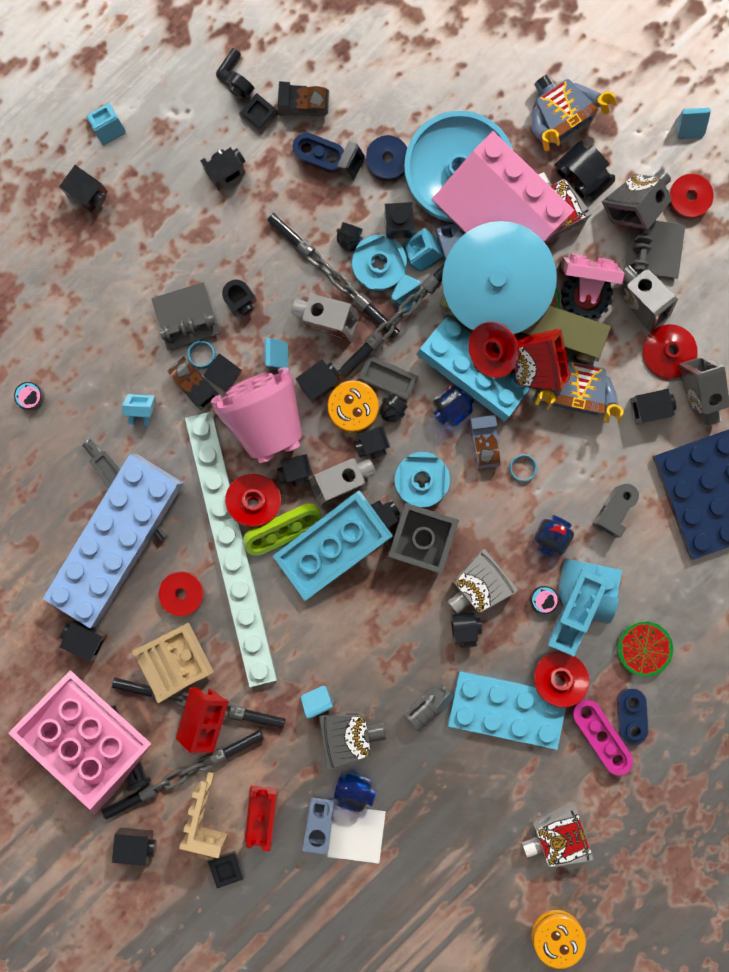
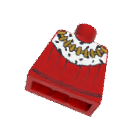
M561 328L519 338L517 340L519 360L514 369L517 383L521 386L562 390L570 379V372Z

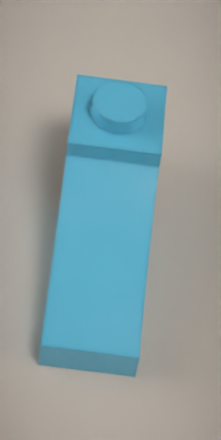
M581 569L548 638L549 646L575 656L584 633H587L609 583L608 579Z

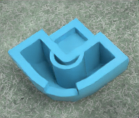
M564 559L559 581V597L563 606L574 587L581 569H584L609 580L592 621L610 624L618 607L619 598L617 596L622 570Z

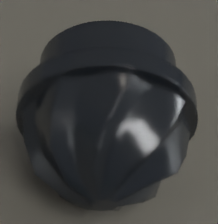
M342 222L341 227L336 230L337 242L346 250L356 248L363 239L361 236L363 229Z
M390 394L388 398H383L380 407L381 417L385 421L396 422L405 416L404 412L408 406L397 396Z

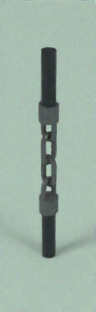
M272 213L267 221L296 247L295 250L303 258L307 259L313 266L318 267L328 276L330 282L338 290L346 293L353 300L352 304L361 312H365L379 326L389 321L371 304L372 301L364 293H359L355 290L346 277L340 272L335 271L313 245L306 239L303 240L276 213ZM313 253L319 258L316 262L310 258ZM337 276L347 284L344 286V289L335 281ZM396 326L394 327V332L390 335L392 339L400 333ZM386 327L383 328L386 333L389 331Z
M444 264L433 275L430 274L421 283L423 287L416 294L410 295L399 306L398 312L389 321L382 323L365 339L366 342L337 370L343 378H346L373 350L376 351L394 332V327L404 317H409L421 305L422 299L428 293L433 294L442 282ZM413 299L417 303L407 312L403 308ZM386 327L389 331L382 336L379 332Z
M114 678L112 688L151 697L152 700L156 701V697L149 685ZM188 693L173 694L163 700L162 703L172 700L176 701L178 706L184 708L185 703H182L184 701L183 696L188 697ZM228 703L227 707H230L229 714L225 713V718L241 722L246 720L284 729L285 718L248 710L244 706Z
M258 730L225 748L220 747L214 750V753H209L198 759L197 764L185 770L177 769L163 777L162 782L153 785V783L147 784L138 789V792L102 809L103 817L108 820L143 801L147 802L158 796L157 792L164 788L170 790L183 784L188 776L198 771L206 772L228 761V758L265 740L262 731ZM210 758L213 764L205 767V764L201 762ZM179 774L182 779L170 785V781L167 779Z

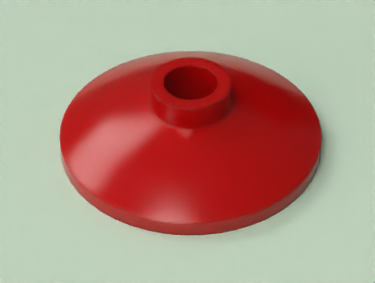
M485 322L477 326L471 333L468 345L469 354L472 362L480 372L489 377L499 378L508 375L515 369L519 360V346L514 334L506 326L498 322Z
M666 324L655 328L648 334L643 344L642 355L647 368L653 374L665 379H675L681 377L679 363L697 358L698 349L696 341L689 331L678 325ZM670 345L676 347L677 352L675 355L669 353L668 347Z
M246 474L238 477L230 484L226 492L225 504L229 515L236 522L244 526L258 527L269 523L275 518L280 509L281 495L277 485L268 477L260 474ZM255 500L258 502V505L250 507L248 502Z
M553 652L543 657L537 664L534 671L535 688L541 698L550 705L560 708L574 706L588 692L589 674L585 665L576 656L565 652ZM556 677L563 680V686H558L555 683Z

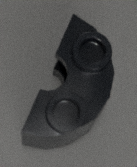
M579 141L554 165L556 166L557 173L563 179L567 180L570 178L576 183V193L582 199H587L592 203L615 182V175L607 171L606 167L610 165L609 162L594 146L591 145L587 149L583 146V141Z

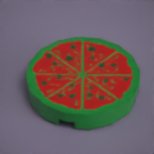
M638 621L625 627L621 632L622 634L616 645L617 657L622 666L632 674L642 677L655 676L664 671L670 664L674 652L672 639L668 632L659 624L649 621Z

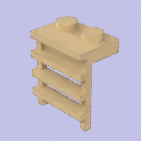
M189 623L132 651L156 697L157 703L162 702L186 686L214 672Z
M211 771L208 772L206 781H200L193 791L192 798L196 799L188 810V815H191L183 831L187 834L179 849L197 853V857L205 860H213L220 857L228 833L201 827L214 772Z

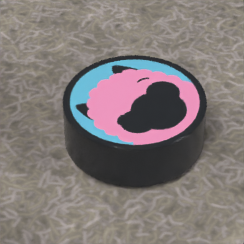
M24 382L15 389L14 399L19 407L26 410H35L43 403L44 393L37 384Z
M539 586L530 595V604L539 613H551L558 606V594L551 587Z

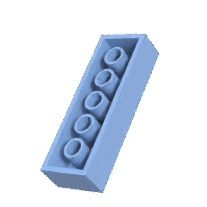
M129 454L43 599L89 628L98 625L184 483L138 454Z

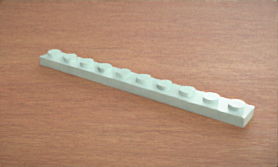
M213 412L186 417L185 421L249 687L277 681L247 551L243 543L241 527L229 515L225 504V496L230 486V481Z

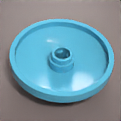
M451 111L431 118L416 131L406 151L404 173L406 184L412 197L424 211L438 219L453 222L432 201V198L492 131L512 149L509 139L498 125L474 112Z
M505 221L479 225L459 238L446 258L442 276L445 299L449 308L460 322L472 330L485 322H498L506 326L513 334L528 329L545 314L554 297L557 281L555 262L544 241L530 229Z

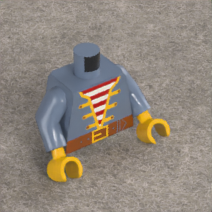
M544 75L534 84L541 96L535 100L531 112V131L543 143L545 151L550 150L549 145L550 147L556 144L560 146V141L594 120L599 107L603 114H608L610 112L608 104L617 105L615 94L610 91L600 93L579 83H573L570 79H565L555 86L550 77Z
M579 360L577 362L567 361L570 379L563 389L541 388L540 394L535 401L537 406L540 401H545L548 404L547 410H550L553 406L598 417L606 411L604 416V422L609 423L610 416L616 417L617 423H620L624 412L618 404L616 391L611 378L606 375V369L593 366L594 360L592 364Z

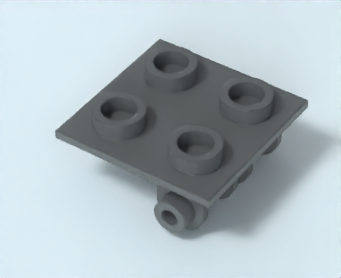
M655 220L648 230L630 226L624 268L631 266L636 273L640 274L648 269L655 276L678 279L685 225Z
M204 282L151 298L161 329L159 330L160 335L165 342L167 351L220 334Z

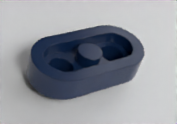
M301 133L294 139L292 145L293 153L300 162L330 173L340 170L337 165L344 152L342 146L311 133ZM305 146L312 148L309 153L302 152V148ZM335 156L337 160L334 163H330L327 161V158Z
M629 687L623 689L617 696V719L620 737L631 745L641 744L647 738L648 716L645 695L638 689ZM636 698L637 705L630 708L628 705L629 700ZM633 726H637L639 731L636 735L632 736L630 729Z

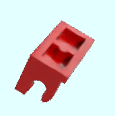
M190 687L176 740L189 753H214L229 701L222 698L214 690L209 689L208 693L205 694L197 687Z
M250 786L244 841L246 848L251 849L252 846H260L262 851L270 852L273 844L278 788Z

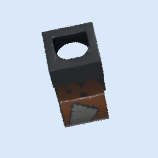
M279 81L278 113L279 115L325 116L329 110L330 91L320 86L290 85V82Z
M184 356L167 370L171 377L180 385L183 392L200 410L205 408L215 396L219 395Z

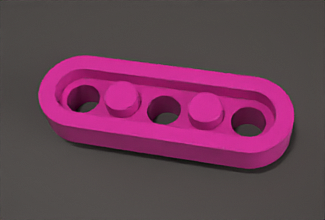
M582 699L574 705L572 717L605 768L614 775L628 773L633 765L632 755L598 704L590 699ZM584 708L590 709L588 717L581 716V711ZM600 731H604L606 734L602 741L597 740V734ZM615 755L621 756V761L618 764H613L612 758Z

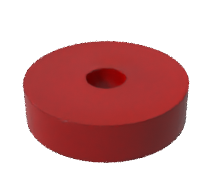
M685 174L679 177L668 191L671 196V202L668 204L671 211L676 216L687 220L702 216L711 207L714 198L711 184L706 178L698 174ZM687 193L694 195L693 201L687 198Z
M185 571L174 572L162 581L158 593L159 601L162 607L172 615H189L201 606L204 599V588L199 578L194 574ZM180 588L186 591L184 599H180L177 596V591Z

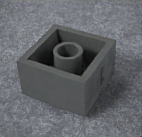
M404 503L388 557L442 574L459 520Z

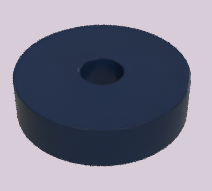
M391 135L380 136L373 140L366 152V165L369 172L381 181H394L403 176L407 151L406 144L398 137ZM390 155L393 159L390 162H385L383 157Z

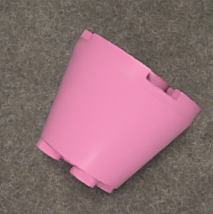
M287 367L278 369L279 374L276 375L264 372L230 387V390L226 392L227 396L221 398L218 395L211 400V404L218 417L250 457L257 458L259 463L274 458V453L283 449L285 452H289L300 446L299 439L302 437L298 406L293 377Z

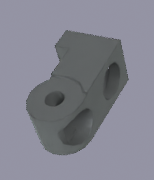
M622 484L615 487L592 524L615 538L621 537L626 527L620 523L628 509L634 506L639 499L637 488L631 484Z

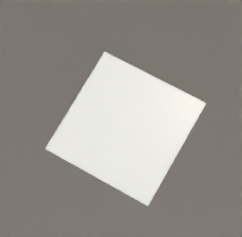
M334 805L328 857L379 864L386 811L365 809L363 813L356 814L351 812L356 807Z

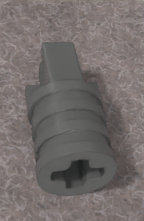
M440 683L423 694L403 714L420 732L444 710L454 697Z

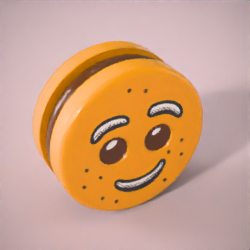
M346 381L339 384L331 392L327 408L332 423L338 429L347 433H360L370 428L378 416L379 402L375 392L367 384L360 381Z
M562 910L547 911L537 918L532 927V945L538 958L545 965L554 969H566L575 965L582 958L586 948V937L579 922L570 913Z

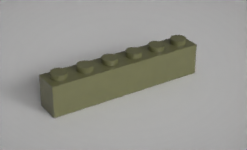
M443 293L440 306L445 310L444 314L457 319L449 308ZM549 306L545 314L534 325L517 333V335L524 337L561 328L565 351L576 354V359L592 364L593 360L599 362L611 326Z

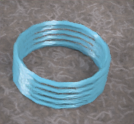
M197 341L189 347L187 356L193 366L204 369L209 367L214 361L215 351L209 343ZM198 344L208 345L213 352L211 361L203 366L194 364L190 358L192 348Z
M518 455L510 463V473L518 481H529L537 472V464L529 455ZM522 456L530 458L535 466L533 475L525 480L518 479L512 472L513 462Z

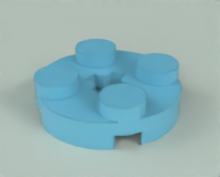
M384 235L369 236L358 244L353 254L352 270L354 276L369 291L389 290L395 287L401 276L405 274L406 254L400 243L394 239L384 237ZM379 256L381 260L386 259L387 263L384 264V269L373 268L372 264L375 263V257Z
M416 452L403 459L397 467L394 484L402 500L408 504L423 508L432 506L443 498L450 485V475L446 465L437 456L428 452ZM419 472H425V477L430 478V483H425L424 488H420L419 483L414 482V477H418Z

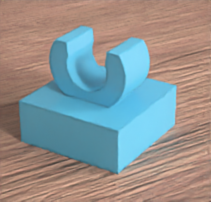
M127 395L122 405L123 416H129L128 422L130 425H134L135 416L143 417L144 426H148L156 406L155 396Z

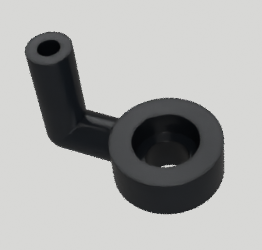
M232 48L217 69L216 76L230 85L228 90L239 99L243 96L249 98L255 87L235 71L230 72L241 56L238 50Z

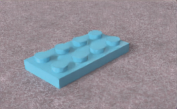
M447 315L421 346L416 355L503 421H506L531 387L521 386L517 383L515 370L499 378L489 377L480 372L472 362L469 354L468 345L471 332Z
M357 491L273 555V558L304 601H306L393 537V535L363 494Z
M458 671L454 698L447 724L448 727L558 750L566 708L555 707L544 701L534 686Z

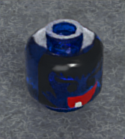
M449 386L433 400V406L436 410L432 414L440 424L444 425L447 422L450 426L455 427L473 412L472 404L474 400L460 387Z
M552 515L551 518H543L533 536L534 542L539 545L537 551L552 558L553 554L564 555L574 537V531L571 529L572 524L556 515Z
M346 773L344 778L339 777L333 799L337 800V806L340 809L361 814L366 806L372 807L376 791L371 789L372 782L369 778L354 773Z

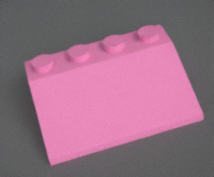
M494 131L473 150L432 198V201L464 233L485 223L505 221L530 229L544 243L574 212V209Z
M71 670L8 733L94 815L114 795L152 745Z

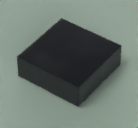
M256 93L240 111L239 115L259 133H262L278 114V110Z
M349 141L337 165L343 175L352 180L355 179L365 159V155L358 144Z
M218 354L203 376L227 392L242 369L221 354Z
M236 850L208 861L216 888L244 879Z

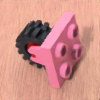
M574 253L570 254V258L563 257L561 269L566 275H569V279L564 281L563 289H561V300L565 309L570 313L591 320L595 317L599 319L602 317L601 314L603 312L607 313L609 310L608 306L612 305L613 302L611 299L613 290L611 289L610 282L622 284L624 272L611 259L598 258L597 262H593L587 259L585 255Z

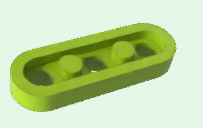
M303 504L272 519L265 525L249 530L243 537L247 553L253 556L263 555L294 540L323 518L319 508L315 504Z

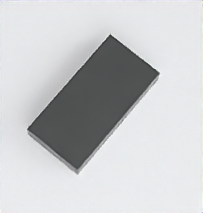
M369 354L357 380L387 394H394L399 399L408 402L419 376Z

